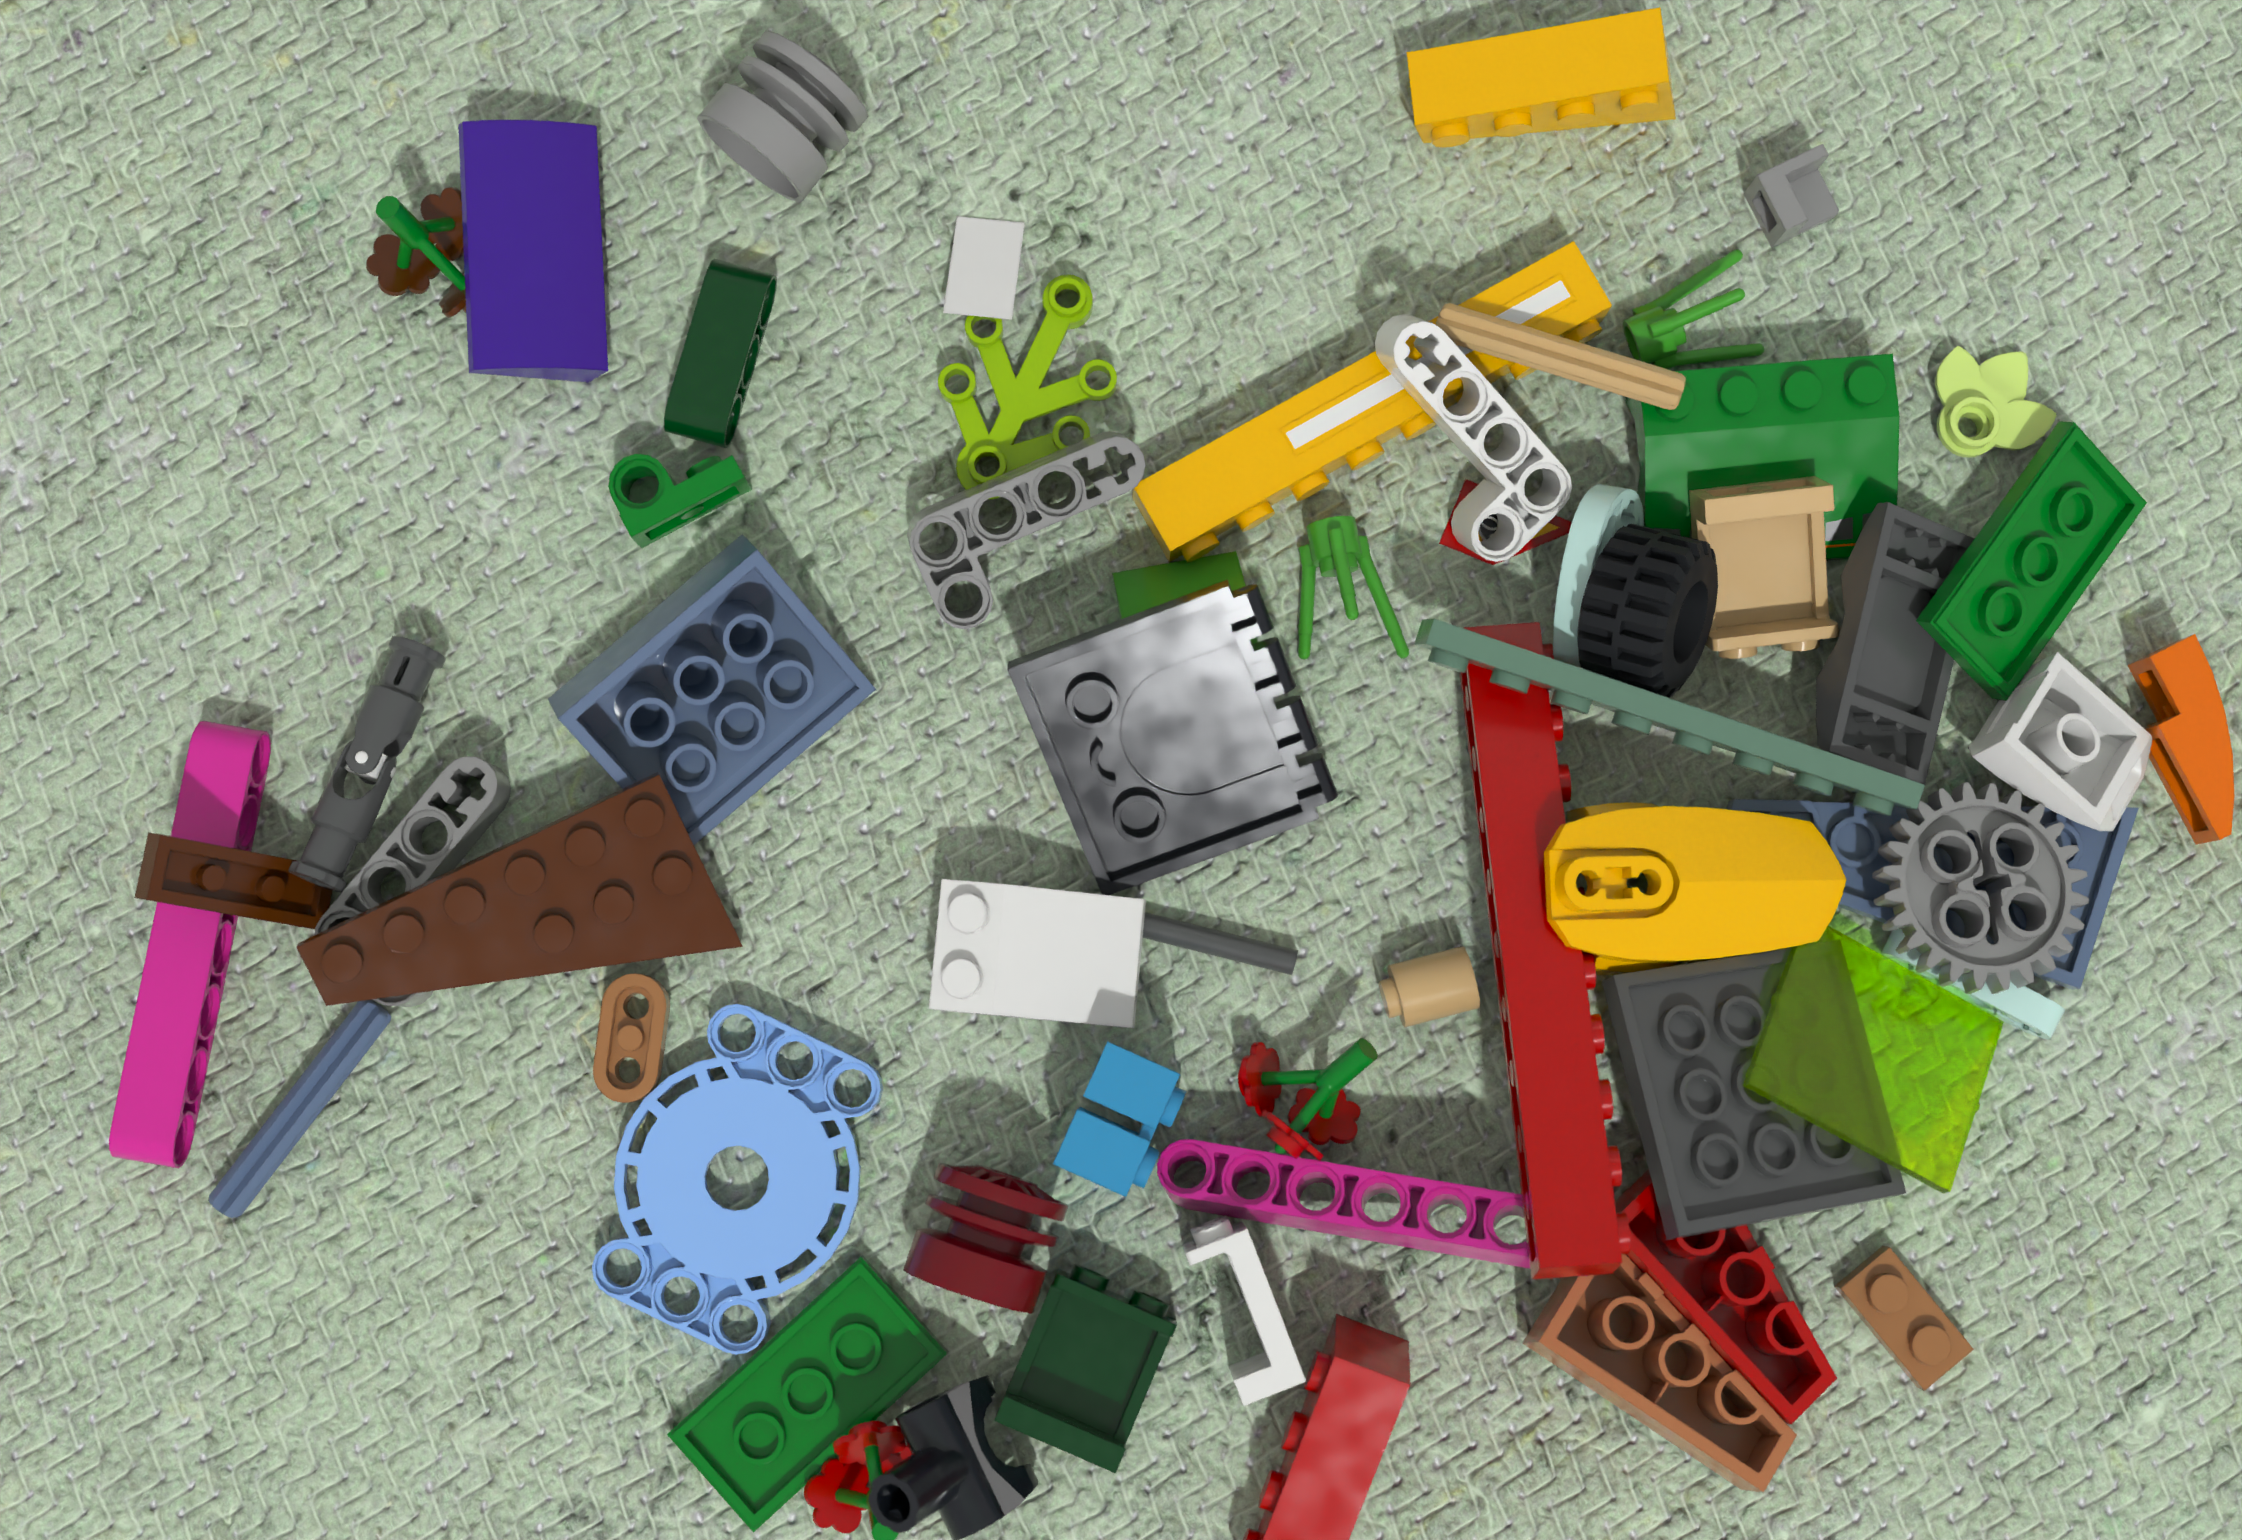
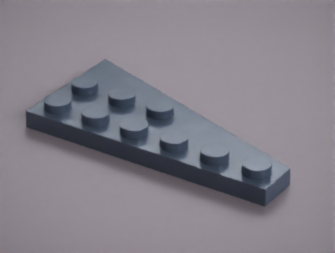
M1733 799L1728 802L1726 808L1728 810L1757 812L1812 822L1828 842L1846 877V884L1838 907L1883 923L1895 916L1893 907H1881L1874 904V899L1890 890L1888 884L1879 882L1872 877L1873 872L1882 867L1892 865L1890 861L1883 858L1877 851L1880 846L1889 841H1898L1889 830V827L1902 818L1910 821L1906 812L1907 808L1894 807L1891 816H1885L1854 806L1853 802ZM2021 806L2020 810L2026 812L2033 807ZM2045 807L2040 824L2047 828L2062 822L2065 826L2061 834L2055 839L2059 847L2077 845L2079 851L2066 860L2069 869L2087 871V877L2072 884V891L2088 897L2089 904L2070 910V914L2085 924L2083 930L2071 935L2062 934L2074 949L2071 953L2061 957L2052 956L2056 969L2041 976L2033 972L2035 977L2072 990L2081 988L2139 808L2127 807L2113 831H2098L2070 820ZM1967 832V836L1975 843L1974 835ZM1997 840L1996 851L1999 858L2004 863L2013 866L2014 854L2012 849L2005 842ZM1935 846L1934 859L1941 870L1951 874L1953 862L1950 855L1944 849ZM1973 882L1975 890H1983L1987 892L1985 886H1977ZM2010 902L2009 916L2011 921L2018 928L2025 931L2027 923L2024 911L2018 905ZM1948 909L1946 912L1948 928L1953 934L1963 938L1965 925L1962 918L1956 912ZM1986 934L1987 942L1994 944V940Z

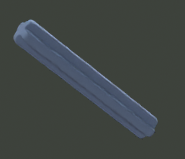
M372 999L358 1001L210 1193L208 1201L216 1210L230 1218H237L244 1213L390 1023L391 1015L384 1007Z

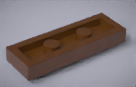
M148 832L134 898L315 929L320 918L329 909L333 891L290 873L288 869L291 862L297 860Z

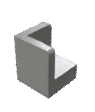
M1823 144L1758 174L1744 192V196L1771 248L1833 219L1838 214L1839 209L1818 170L1829 156Z

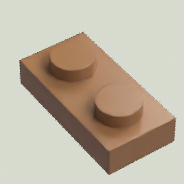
M1880 1247L1834 1286L1915 1386L1925 1391L1974 1350L1890 1247Z

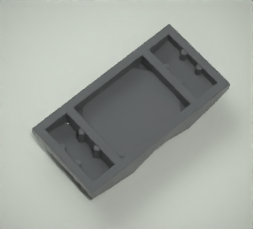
M1889 502L1877 503L1863 527L1841 574L1845 613L1839 639L1816 678V730L1819 749L1925 785L1954 659L1916 620L1975 538Z

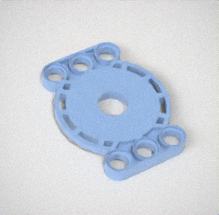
M742 1004L726 1005L716 1011L709 1021L707 1029L708 1043L717 1058L695 1062L668 1076L643 1099L627 1123L616 1154L614 1192L620 1221L628 1237L612 1240L602 1246L595 1255L592 1265L593 1279L598 1288L607 1295L724 1352L735 1355L748 1353L755 1349L768 1335L771 1325L770 1314L762 1299L777 1296L806 1281L833 1256L848 1233L859 1201L861 1166L855 1136L846 1118L863 1116L874 1110L880 1102L883 1092L882 1078L876 1068L868 1062L756 1008ZM736 1014H742L751 1019L756 1032L751 1046L740 1052L731 1051L725 1047L720 1036L721 1026L724 1021ZM797 1041L809 1047L813 1054L814 1062L812 1069L805 1077L794 1080L782 1074L778 1067L777 1059L779 1052L785 1045ZM723 1067L729 1078L715 1081L709 1069ZM856 1069L862 1071L871 1082L870 1097L859 1107L845 1106L836 1096V1081L847 1070ZM695 1075L698 1087L680 1095L669 1106L659 1100L676 1084ZM650 1111L657 1117V1120L646 1135L641 1152L630 1151L637 1130ZM834 1120L841 1134L831 1137L824 1121ZM742 1146L750 1148L762 1157L767 1166L769 1182L766 1193L758 1203L748 1209L734 1210L723 1207L714 1200L708 1190L706 1175L709 1164L717 1153L727 1147ZM842 1147L846 1148L850 1168L848 1191L839 1189L840 1167L836 1149ZM628 1165L638 1166L636 1187L640 1206L633 1209L630 1208L626 1188ZM835 1204L846 1205L840 1225L826 1245L820 1238V1235L831 1219ZM645 1218L652 1234L641 1235L635 1221ZM617 1249L631 1250L641 1261L640 1277L632 1285H618L607 1274L606 1264L608 1258ZM807 1249L817 1256L800 1273L781 1282L780 1268L795 1261ZM763 1275L767 1287L756 1289L750 1278ZM675 1277L689 1278L699 1289L700 1298L698 1305L690 1313H675L665 1302L664 1291L666 1285ZM743 1305L755 1313L758 1327L752 1339L745 1342H737L726 1336L722 1327V1319L729 1307Z

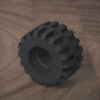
M1628 524L1626 527L1623 526L1617 530L1598 557L1583 595L1577 637L1580 667L1668 698L1674 696L1695 669L1705 648L1714 618L1718 594V572L1716 556L1710 544L1706 541L1636 524Z

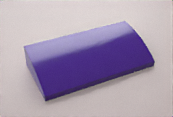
M538 120L463 121L458 125L469 373L589 383L608 371L597 125Z

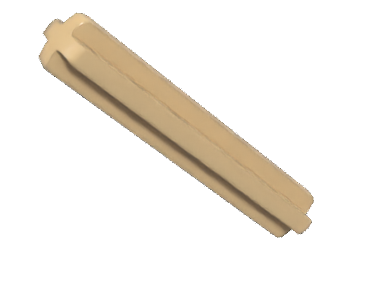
M1452 303L1444 304L1436 322V325L1458 346L1667 410H1674L1679 405L1686 384V377L1682 373Z

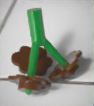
M448 187L442 191L441 195L429 194L425 196L420 207L422 217L424 218L422 221H418L396 197L386 196L382 198L376 206V214L397 236L391 234L379 236L374 242V254L367 258L366 269L370 274L378 276L379 288L391 296L403 295L408 290L415 294H423L429 288L430 279L437 277L441 271L452 282L449 292L439 302L442 313L447 318L456 315L461 310L466 313L465 272L461 273L450 262L460 259L464 254L461 191L455 187Z

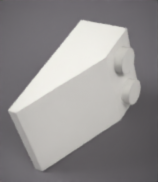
M941 879L929 1009L1134 1028L1146 900L1009 884Z

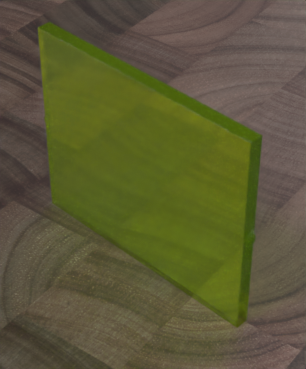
M1828 926L1819 941L1791 948L1776 993L1771 996V1007L1743 1086L1943 1194L1950 1192L1974 1115L1980 1107L1979 1099L2004 1021Z

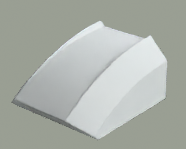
M2056 652L2031 666L2007 701H1998L1977 737L1968 746L1971 756L1995 776L2037 803H2042L2046 808L2098 831H2113L2144 778L2152 746V735L2061 654Z

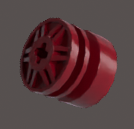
M938 1163L934 1179L960 1189L958 1200L928 1194L925 1204L934 1211L950 1218L951 1221L947 1231L931 1228H919L916 1230L903 1271L946 1290L999 1307L1032 1314L1035 1310L1047 1271L1040 1265L1022 1256L1025 1244L1054 1247L1058 1240V1236L1033 1226L1034 1216L1039 1215L1053 1220L1064 1221L1069 1205L1052 1198L1037 1187L1038 1184L978 1164L976 1166Z

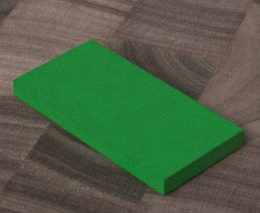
M2059 421L1919 615L1916 622L1992 699L2007 701L2147 502L2075 422Z
M861 1256L667 1435L754 1533L803 1488L810 1478L816 1476L821 1471L822 1465L826 1460L835 1458L838 1455L833 1449V1442L836 1439L849 1435L850 1429L860 1423L875 1421L944 1358L949 1351L864 1256Z

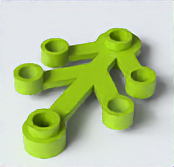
M1061 275L1052 279L1047 284L1043 292V309L1046 316L1016 378L1001 340L1003 337L1002 319L967 316L965 321L967 339L979 350L1001 411L989 434L973 398L977 390L973 371L964 364L953 363L946 366L940 372L938 386L941 396L952 405L966 443L959 453L956 462L957 476L965 490L1068 447L1059 439L1060 433L1067 427L1073 426L1080 429L1084 436L1082 440L1090 437V429L1087 423L1078 416L1069 415L1062 417L1056 422L1052 433L1014 444L1024 422L1088 399L1103 401L1111 397L1115 392L1117 386L1116 371L1109 362L1101 359L1087 362L1081 368L1079 375L1041 388L1067 331L1082 326L1091 316L1093 309L1092 292L1088 284L1080 277ZM1065 289L1075 291L1080 297L1078 303L1071 308L1061 307L1055 300L1060 291ZM981 319L991 320L996 325L995 332L987 338L978 337L972 331L974 324ZM1093 371H1102L1108 375L1110 382L1106 388L1094 390L1087 385L1086 378ZM958 374L965 376L969 380V386L966 391L960 394H953L946 389V382L950 377ZM986 456L995 458L1000 464L998 471L988 477L980 475L975 469L977 462ZM997 496V497H992V498H989L988 500H990V499H996V498H999V497H998V496Z

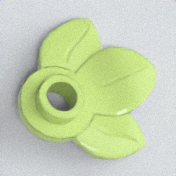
M1957 346L1943 359L1935 377V387L1943 405L1937 418V433L1941 443L1947 450L1957 456L1966 458L1980 456L1993 447L2013 451L2021 450L2031 446L2051 428L2056 419V413L2045 405L2024 400L2028 383V358L2026 353L2021 351L1996 355L1979 366L1965 349ZM1960 418H1969L1974 422L1976 426L1975 437H1967L1960 432L1958 427Z

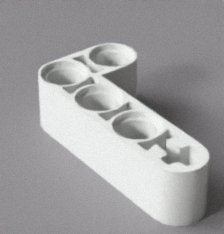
M1406 314L1393 316L1385 321L1377 332L1375 340L1376 355L1383 366L1485 477L1454 510L1451 520L1452 533L1461 545L1486 560L1495 562L1507 560L1521 550L1565 506L1572 490L1571 477L1561 462L1441 328L1434 323ZM1411 335L1417 337L1413 344L1425 359L1434 363L1427 367L1423 363L1407 357L1410 353V348L1405 342ZM1455 378H1460L1464 389L1462 397L1457 404L1446 408L1443 403L1444 389L1449 382ZM1496 424H1501L1504 433L1501 444L1494 451L1486 453L1484 449L1485 435L1490 428ZM1541 469L1543 482L1540 489L1532 496L1526 497L1524 490L1526 479L1532 472ZM1496 514L1498 525L1495 533L1489 539L1479 541L1478 531L1480 524L1489 515Z

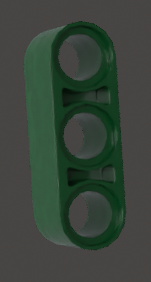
M718 259L711 261L704 277L668 397L664 415L665 432L723 448L729 447L737 429L772 311L777 287V277L775 275Z

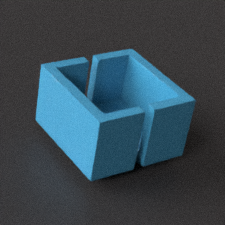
M1107 1041L1083 1097L1141 1122L1140 1130L1135 1132L1079 1107L1053 1164L1124 1197L1127 1196L1132 1184L1144 1189L1160 1153L1158 1149L1149 1146L1159 1123L1171 1128L1187 1092L1175 1086L1180 1074Z

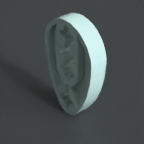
M1603 484L1594 485L1584 495L1575 512L1564 551L1557 588L1553 632V656L1555 660L1581 668L1577 641L1578 621L1583 595L1593 567L1617 530L1623 526L1626 527L1628 524L1644 526L1642 503L1639 495L1632 489Z

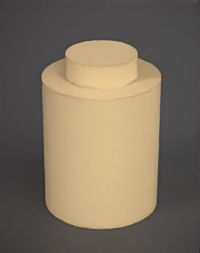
M1464 946L1388 965L1389 978L1379 981L1380 993L1388 1018L1399 1016L1404 1028L1480 1008L1476 978Z

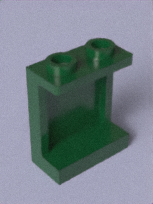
M1074 1264L1071 1273L1057 1269L994 1421L1116 1474L1126 1450V1442L1170 1337H1173L1177 1321L1166 1315L1170 1306L1168 1303L1138 1290L1133 1291L1130 1299L1106 1289L1110 1281L1108 1277L1081 1265Z

